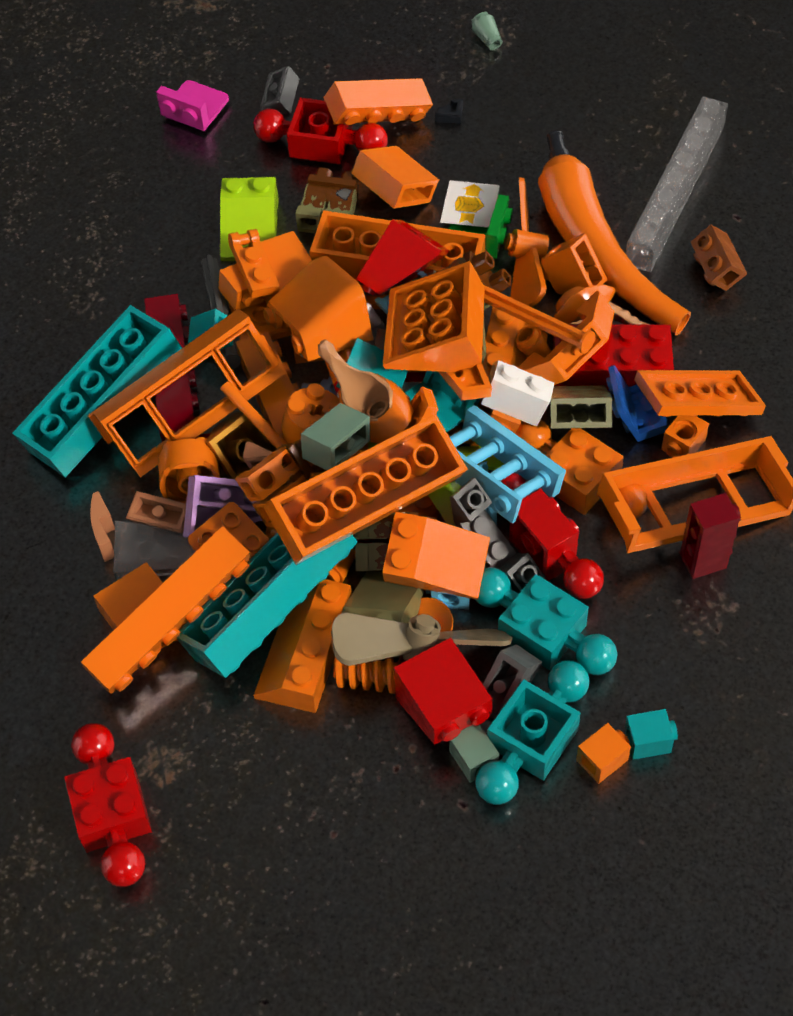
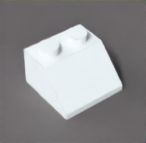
M499 360L494 362L488 378L492 386L491 397L482 398L481 405L537 427L550 403L555 383L519 369L514 365H509Z

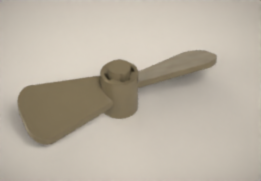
M342 613L334 619L331 629L333 653L339 662L348 666L402 655L403 659L407 661L450 637L456 645L507 646L511 644L512 637L506 632L496 629L440 632L441 626L439 622L427 614L413 616L408 623Z

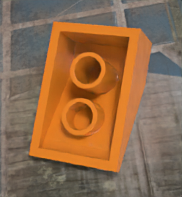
M395 511L382 571L384 582L478 600L490 537L428 517Z

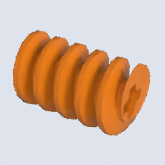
M400 655L397 662H394L393 657L385 658L384 661L380 659L352 666L342 664L335 657L333 677L336 679L339 688H343L348 680L350 688L356 690L361 681L363 690L369 691L374 682L376 692L381 693L387 684L389 693L395 694L393 667L402 663V655Z

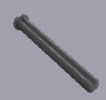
M207 255L206 258L201 260L210 310L216 308L228 316L225 297L218 290V261L216 258H212V255ZM233 339V346L220 350L231 369H235L241 364V358L236 354Z

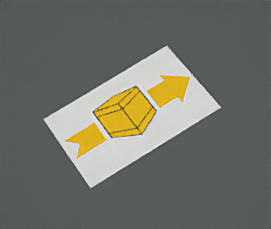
M450 180L440 223L489 227L500 185Z

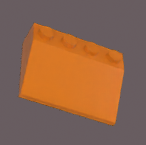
M470 261L390 289L383 366L385 369L456 372L482 363L484 285Z

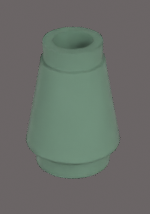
M487 12L477 14L471 21L472 31L490 50L498 49L502 45V40L494 17Z

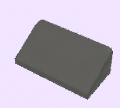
M290 66L269 73L260 111L270 108L279 111L281 114L291 113L299 77Z

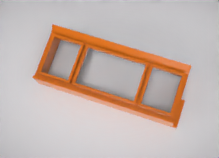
M239 308L87 415L107 444H110L112 441L115 443L140 478L158 465V458L164 443L186 438L195 439L237 409L226 396L173 433L150 398L209 356H212L227 381L248 401L286 374L278 363L280 361L263 334H259L250 320L251 318ZM246 331L268 367L244 384H241L219 349ZM140 405H143L166 439L142 457L136 459L113 425Z
M772 436L605 472L596 495L602 499L622 535L628 554L683 541L686 522L671 525L652 491L716 477L730 501L738 506L741 514L738 527L790 515L793 510V478L786 469L789 462ZM756 468L776 501L747 507L727 474ZM631 484L641 485L647 494V506L660 528L640 533L641 527L619 489Z

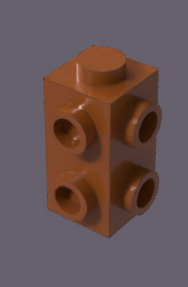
M711 224L691 241L695 251L693 254L694 258L705 271L703 276L712 287L717 286L727 291L747 275L726 232Z

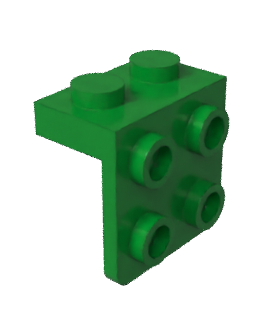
M498 194L489 227L450 224L449 229L485 234V251L487 250L494 259H497L500 246L505 244L507 237L506 225H510L512 221L513 208H509V196Z

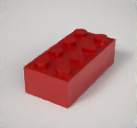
M569 324V325H571V326H573V327L576 328L579 324ZM612 324L609 340L567 381L554 386L605 385L609 391L606 378L610 377L608 367L612 365L616 366L629 387L636 385L634 379L637 370H674L671 325ZM554 335L553 349L562 341V339Z

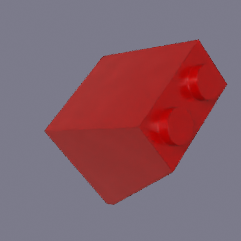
M392 219L356 280L363 283L361 285L362 289L373 296H376V294H388L390 289L405 284L417 276L418 272L426 270L445 257L450 250L405 221Z
M451 637L393 667L396 699L434 745L443 740L445 742L453 740L460 734L461 730L472 724L474 726L482 724L492 714V697Z

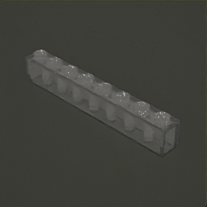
M702 97L627 242L626 255L636 268L648 272L652 271L724 128L728 103Z

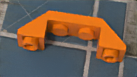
M596 290L576 310L583 320L576 328L584 332L591 330L595 333V340L590 350L582 354L579 352V347L562 340L546 357L533 352L518 368L554 382V385L567 381L609 340L614 310L602 294Z

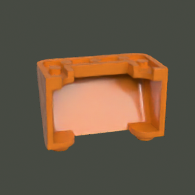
M326 255L315 258L267 302V308L264 309V316L268 325L278 329L285 322L294 331L295 336L291 337L293 348L297 354L301 353L308 362L321 358L318 355V344L322 340L333 343L336 352L353 347L357 338L365 342L374 340L366 299L361 285Z

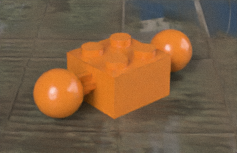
M543 420L539 421L537 427L521 421L515 433L566 470L560 493L556 497L583 515L600 499L596 494L603 473L622 469L623 455L581 428H572L558 443L552 439L550 427ZM631 484L619 489L636 519L641 517L648 507L645 489L639 484Z

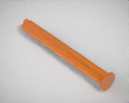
M484 285V303L579 347V352L582 354L587 353L592 347L595 340V333L593 331H581Z

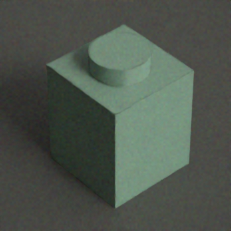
M471 725L461 730L456 738L449 741V751L470 783L476 780L477 773L483 765L491 761H499V752L481 725Z

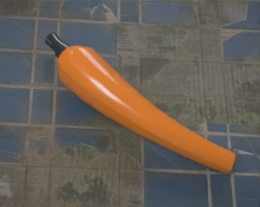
M555 130L548 133L549 161L544 165L538 179V185L548 215L564 242L585 233L607 277V281L604 284L614 287L616 295L658 325H671V333L676 336L679 335L686 326L691 312L662 293L636 268L621 249L604 217L589 168L579 159L570 155L565 147L564 135L561 131Z

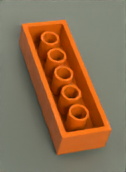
M323 210L309 251L310 257L314 260L326 255L356 280L391 220ZM408 223L450 250L445 257L424 270L426 274L432 270L436 272L441 271L454 260L463 258V254L470 250L475 256L485 251V234ZM418 275L415 276L414 278H412L411 280H409L408 282H410V281H412L413 279L417 278Z
M434 415L272 498L264 509L295 565L395 513V511L397 512L457 480L468 469L437 415Z

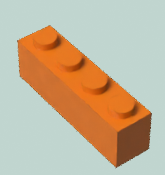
M422 78L335 81L324 96L334 124L352 125L355 123L386 121L395 123L406 120L416 122L423 119L433 105Z

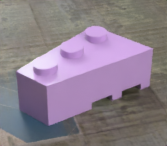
M199 475L189 476L183 537H189L191 533L229 502H235L253 522L262 521L252 506L256 501L248 500L235 479Z

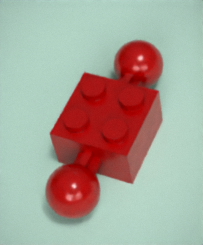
M300 97L292 121H286L279 111L270 108L260 111L253 121V129L256 136L264 142H276L283 135H287L289 157L340 164L347 144L355 145L360 152V150L387 147L388 143L385 129L377 123H365L358 130H352V125L334 124L324 100Z
M513 473L501 480V482L511 490H514L524 484L526 480L521 475ZM542 489L523 498L516 522H510L509 540L520 553L530 554L545 575V580L550 581L564 572V586L572 596L579 599H588L600 592L604 584V574L601 567L593 560L579 559L576 556L579 528L574 520L571 518L567 519L560 511L558 502L552 496L548 497Z
M89 723L83 725L75 732L71 743L76 759L88 765L89 769L65 776L66 787L78 837L86 853L108 846L101 858L102 874L110 884L118 887H127L136 883L145 870L144 854L139 847L128 842V839L151 833L152 829L137 772L131 757L108 763V759L114 750V737L111 731L104 725Z

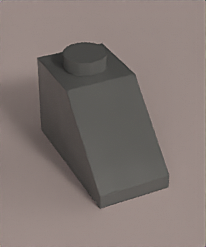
M517 644L499 652L483 683L493 699L492 714L490 715V718L495 720L523 679L532 683L542 664L541 660Z

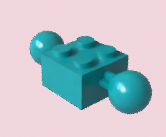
M493 567L484 568L478 600L475 599V601L487 608H495L501 605L506 608L498 619V630L504 631L512 637L511 646L517 644L541 660V665L548 670L555 666L568 648L576 652L577 663L581 664L588 674L602 675L614 667L618 655L614 642L603 634H590L588 636L581 634L587 626L589 609L587 605L537 574L533 576L518 594L511 589L510 579L502 570Z
M570 660L556 664L548 675L549 693L523 679L487 729V736L503 758L500 761L486 763L477 773L475 780L476 789L483 800L495 805L509 802L518 791L519 779L517 771L520 767L544 781L579 730L581 712L565 703L580 700L588 691L590 684L589 675L581 664Z

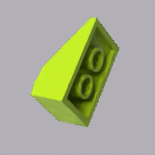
M276 177L222 178L220 195L221 261H236L229 246V233L238 232L239 234H245L247 230L257 229L260 242L277 236L279 199Z

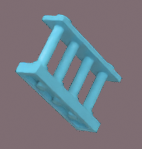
M474 405L467 409L462 430L450 436V439L455 447L471 439L482 448L468 456L458 451L468 470L455 482L463 486L471 478L475 477L492 501L489 507L511 523L517 520L522 499L534 491L542 489L549 497H555L560 493L566 473L564 468ZM492 455L504 463V465L491 473L477 465ZM514 472L527 480V482L514 490H511L501 482V480Z

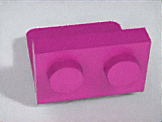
M191 80L185 81L177 91L161 86L156 92L161 116L202 131L207 129L229 101L227 93Z

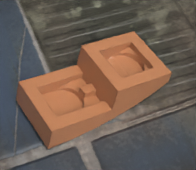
M99 491L92 494L91 523L104 562H107L116 557L107 533L115 530L110 512Z

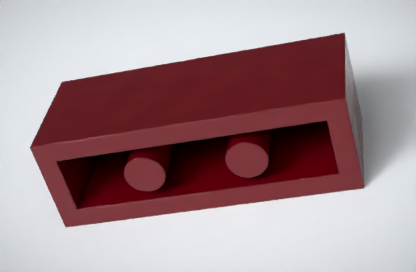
M727 493L690 504L680 555L692 579L728 567L741 514L738 506L735 503H731Z

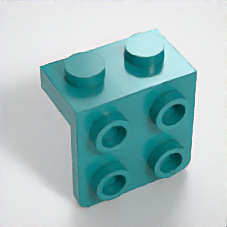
M427 371L421 383L405 392L411 401L422 386L431 389L438 406L436 415L446 432L462 423L467 409L474 405L477 406L481 399L461 401L437 371Z

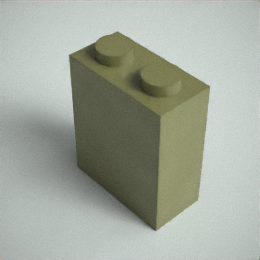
M554 386L550 403L546 409L550 428H612V396L606 386Z

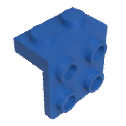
M609 366L610 377L606 378L610 393L614 394L615 398L612 401V410L616 418L621 417L626 433L631 432L637 442L664 433L670 426L668 417L658 416L638 385L629 387L616 366Z

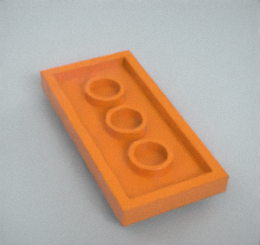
M637 370L634 379L658 416L762 415L766 407L741 371Z

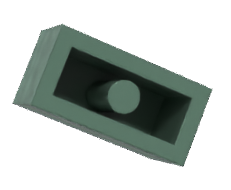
M339 403L301 433L302 458L325 470H329L346 461L370 441V416Z

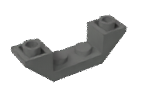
M475 477L471 478L450 497L455 526L490 537L485 562L486 568L493 567L502 570L510 579L511 589L518 594L535 574L543 579L545 578V575L529 553L515 552L485 510L492 504V501Z

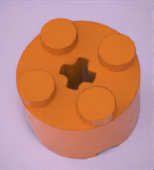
M316 383L295 391L289 397L281 425L282 438L288 444L300 440L301 433L306 428L313 425L326 412H329L340 403L339 398L330 391L325 390L322 385Z
M186 438L168 441L163 444L158 458L160 492L164 498L186 503L189 476L199 475L220 478L219 462L207 445V438Z

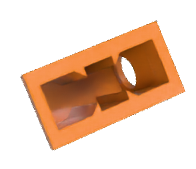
M585 233L555 246L541 259L545 281H550L557 294H564L569 289L578 286L586 288L603 285L607 281V277Z

